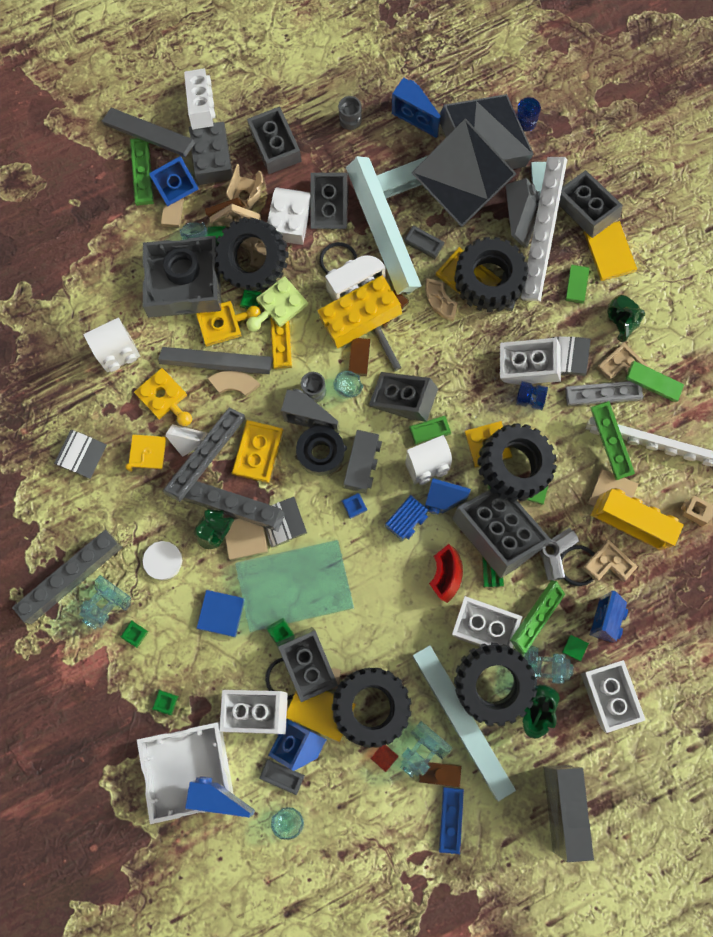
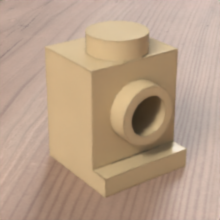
M693 496L690 500L686 499L681 507L684 510L682 516L699 524L701 527L708 524L713 514V505L696 496Z

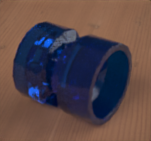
M532 97L523 98L518 103L516 115L523 131L533 130L537 125L540 114V103Z
M521 381L516 405L523 407L531 405L532 409L542 411L548 387L542 385L533 387L532 383Z

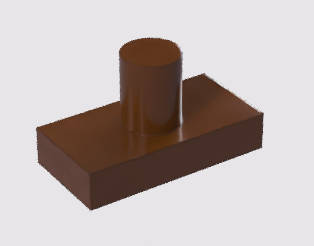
M421 761L419 782L460 787L462 766Z

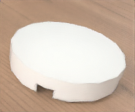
M165 541L156 542L145 551L143 566L147 574L155 579H171L177 575L181 568L182 555L179 549L172 543Z

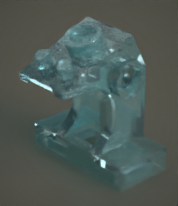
M101 575L95 580L96 594L89 601L83 602L80 607L81 612L79 613L83 617L82 622L95 630L97 627L103 628V625L109 619L107 614L112 608L119 606L126 611L131 606V597ZM101 598L108 601L103 609L95 605Z
M530 646L525 653V659L533 668V676L536 678V682L537 678L552 679V683L564 684V681L570 680V676H573V664L570 663V659H565L566 655L553 654V657H538V648L535 646ZM542 662L553 663L552 674L541 673Z
M420 721L411 732L418 741L412 749L408 747L400 756L403 759L400 768L411 777L414 774L417 777L419 774L423 776L430 768L428 763L436 754L439 758L443 759L449 754L452 747ZM421 744L430 750L425 759L416 752Z

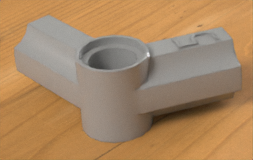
M570 527L552 538L551 542L546 545L554 549V555L547 554L545 547L540 550L547 581L565 578L560 554L579 542L576 533Z

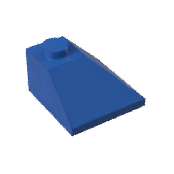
M433 478L425 507L429 513L443 514L467 501L471 489Z
M286 719V734L278 735L268 756L290 770L295 771L317 759L327 739Z

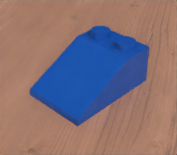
M403 77L392 93V114L437 138L439 135L440 114L420 86L414 81Z
M611 591L600 597L589 634L611 643L621 638L623 628H621L622 620H625L628 614V609H626L627 602L616 591Z
M200 776V778L196 777V780L189 782L185 809L248 818L255 813L252 807L219 783L212 782L210 777Z

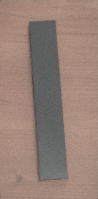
M110 108L102 120L103 124L184 157L187 156L195 144L194 140L114 108Z
M162 347L158 361L162 365L270 374L273 359L268 356Z
M229 407L163 489L164 494L181 502L245 420V415Z

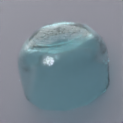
M203 222L201 224L188 223L180 229V235L182 240L207 237L208 230Z
M342 371L336 375L333 387L336 394L343 399H352L361 393L363 384L360 381L359 375L351 371Z
M281 808L272 817L271 829L278 838L293 840L303 831L304 818L301 812L295 808Z

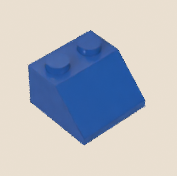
M181 156L149 173L167 206L199 189Z

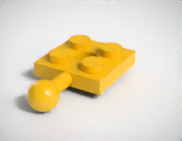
M228 301L221 303V311L196 313L206 347L241 337L238 322L250 317L259 316L261 310L257 306H250L247 312L235 315L232 303ZM222 320L224 323L221 327L217 328L214 326L215 321Z
M163 368L134 391L138 398L159 420L171 410L177 416L179 425L185 427L191 424V414L185 411L182 412L177 406L187 394ZM159 390H165L163 397H156V393Z
M502 421L465 431L475 468L481 467L477 463L483 442L503 427ZM505 448L503 460L512 458L510 448Z

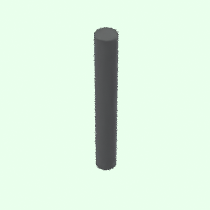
M380 326L373 329L394 370H400L402 367Z

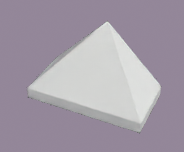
M172 424L166 433V437L183 457L195 450L208 433Z

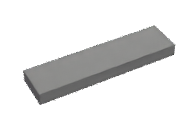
M631 381L565 387L567 406L601 404L607 401L610 403L638 401L643 399L642 387Z

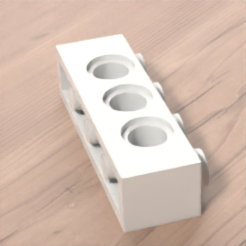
M205 68L185 71L188 115L192 130L213 126V118H216L210 75L206 76Z

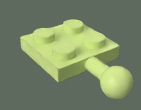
M284 276L256 298L265 311L257 317H250L246 322V326L250 331H258L261 323L270 316L281 327L307 307L308 302Z

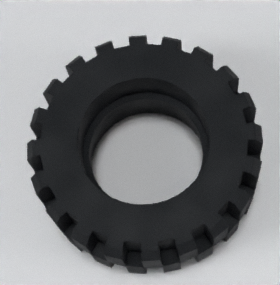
M241 218L239 222H231V227H225L222 230L223 236H218L216 241L219 242V245L214 248V252L218 256L214 257L215 263L219 264L217 269L220 274L224 275L223 279L226 282H230L234 287L250 291L264 290L269 285H274L277 282L276 279L283 276L282 270L287 268L288 264L285 262L286 258H289V252L285 249L288 246L286 241L282 239L283 235L273 225L256 218ZM250 237L259 238L266 247V260L263 266L255 272L242 270L237 259L240 245Z
M484 237L483 241L477 239L473 241V246L469 244L465 247L457 261L454 281L456 282L457 292H460L462 300H467V305L470 307L474 305L477 307L476 310L482 311V309H487V312H493V309L502 311L504 306L509 308L513 305L514 301L519 299L528 277L527 262H524L525 256L523 253H518L519 248L516 245L511 246V242L505 240V242L500 241L499 237L494 239ZM486 263L495 264L505 271L508 280L500 286H487L476 278L474 269Z
M514 423L511 426L506 425L498 429L484 442V446L479 451L480 457L478 458L477 465L481 466L478 470L479 475H483L484 480L482 482L484 485L488 484L491 487L489 489L490 492L493 494L497 492L499 494L498 497L503 500L508 497V500L513 502L516 500L525 501L537 495L552 482L554 478L553 473L556 472L557 468L554 462L557 461L556 454L552 453L554 450L553 445L548 444L547 440L549 439L545 435L539 434L540 430L536 428L532 430L531 426L527 424L521 427V424ZM505 448H516L527 456L531 466L528 478L516 477L507 470L503 462V451Z
M491 642V645L484 643L479 645L480 648L478 649L472 648L469 650L470 654L467 657L465 655L462 657L461 665H458L456 668L457 676L454 677L455 691L461 705L476 721L480 723L483 721L488 726H493L494 723L498 724V726H505L507 721L511 724L516 722L515 718L519 715L523 717L526 714L524 711L526 707L531 708L533 704L531 698L536 697L537 691L534 689V686L537 685V682L533 676V668L518 651L505 644L499 645L498 643ZM491 666H504L513 676V687L510 693L500 701L488 702L483 700L476 690L479 675Z
M382 668L360 669L346 676L337 686L338 688L333 695V719L340 733L349 741L363 747L378 748L391 744L394 739L402 735L404 728H407L409 724L407 721L411 717L412 712L410 711L411 698L408 697V690L403 686L402 681L399 677H395L392 672L382 670ZM365 688L381 690L386 694L390 702V712L387 719L376 727H366L360 724L353 714L352 705L354 698Z

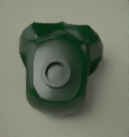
M618 295L608 304V317L616 324L620 332L617 339L620 342H626L632 332L640 327L645 312L626 295Z
M205 510L204 516L194 531L199 545L205 549L219 547L229 532L234 518H224L223 511Z
M540 684L535 687L537 691L536 697L531 698L533 704L531 708L526 707L524 710L526 712L522 721L524 731L527 736L533 739L544 736L549 731L548 727L555 728L557 724L555 712L560 699L559 693L547 685Z

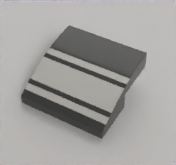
M551 337L557 338L560 344L561 375L586 376L591 339Z
M70 430L54 464L91 479L107 444Z
M295 497L272 505L281 508L285 516L279 532L265 528L271 548L307 534Z

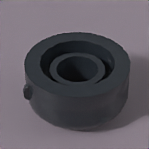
M314 426L304 431L299 437L295 459L299 461L302 468L308 473L326 476L335 472L341 466L347 446L344 445L341 436L334 429L327 426ZM317 445H326L329 447L330 452L326 458L317 459L312 455V449Z

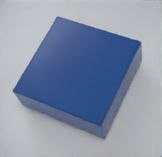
M359 493L342 500L350 519L367 511Z

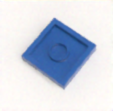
M206 590L197 629L236 638L245 598Z

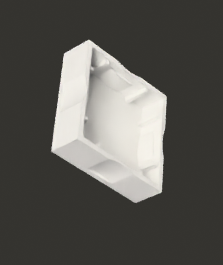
M220 722L137 740L141 769L146 782L145 795L150 824L205 812L185 809L189 782L196 780V777H210L212 782L219 783L233 794L223 732H219Z

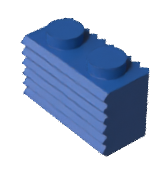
M410 495L385 523V527L402 542L405 538L409 540L416 532L414 528L417 524L422 525L428 518L426 515L428 509Z

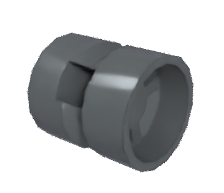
M354 96L342 98L338 105L340 125L346 130H354L360 126L362 121L361 102Z
M308 372L301 379V389L316 403L320 402L326 396L325 379L318 372Z

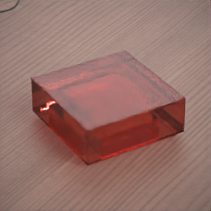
M383 745L378 748L370 759L387 772L399 756L387 745Z

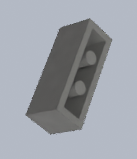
M361 430L356 431L344 481V489L367 493V489L372 488L374 477L370 476L372 470H376L378 459H375L376 452H380L382 441H379V434Z

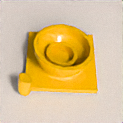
M132 435L129 463L125 465V468L131 472L133 470L132 467L162 469L166 437Z

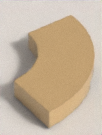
M250 237L243 241L241 246L247 249L251 255L250 267L259 270L266 260V247L259 238Z
M426 278L425 293L428 303L439 316L454 322L458 302L451 300L446 295L444 282Z
M223 371L208 378L219 394L225 391H237L247 397L260 387V383L252 376L238 371Z

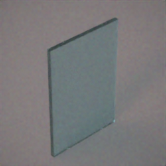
M338 540L235 563L238 574L237 579L239 580L246 612L245 617L247 618L250 632L267 629L266 627L283 617L287 623H293L354 608Z

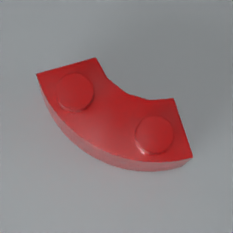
M450 544L434 555L437 571L429 583L437 596L446 603L457 593L463 577L461 557L458 551Z

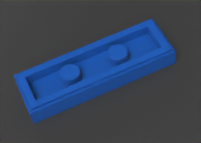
M443 787L440 853L460 854L464 789Z

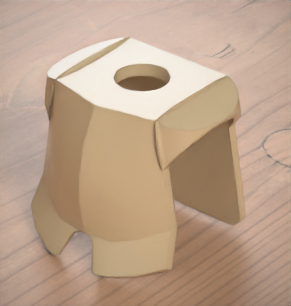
M237 164L226 192L228 200L237 197L240 199L239 195L241 192H248L249 198L240 200L245 204L247 210H251L261 196V184L263 183L261 171H258L256 174V180L240 177L239 164Z

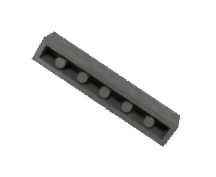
M198 481L195 482L182 499L211 510L223 511L226 515L279 532L285 516L281 508Z
M105 529L12 607L24 623L32 625L123 547Z

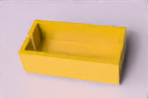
M383 275L317 310L323 325L337 349L402 314L401 304L394 292L391 291Z
M617 488L610 489L599 495L590 516L658 550L675 546L684 524L678 522L676 517L666 516L660 513L661 511L658 508L648 507L642 504L643 502L640 499L630 498L625 495V492Z

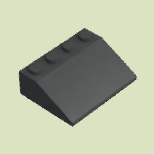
M488 490L457 507L452 520L499 577L502 578L516 570L549 544L551 539L517 500L515 502L509 501L508 497L503 500L498 497L499 494L497 492L493 494Z

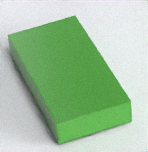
M571 265L565 301L584 304L589 267Z
M446 416L409 426L415 445L425 443L442 435H451Z

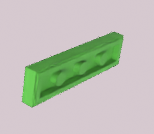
M138 138L130 139L136 206L154 204L152 179L149 175L151 173L149 142Z
M607 401L590 407L615 480L634 475L635 472L610 402Z
M550 581L510 639L520 654L525 655L565 596L557 581Z

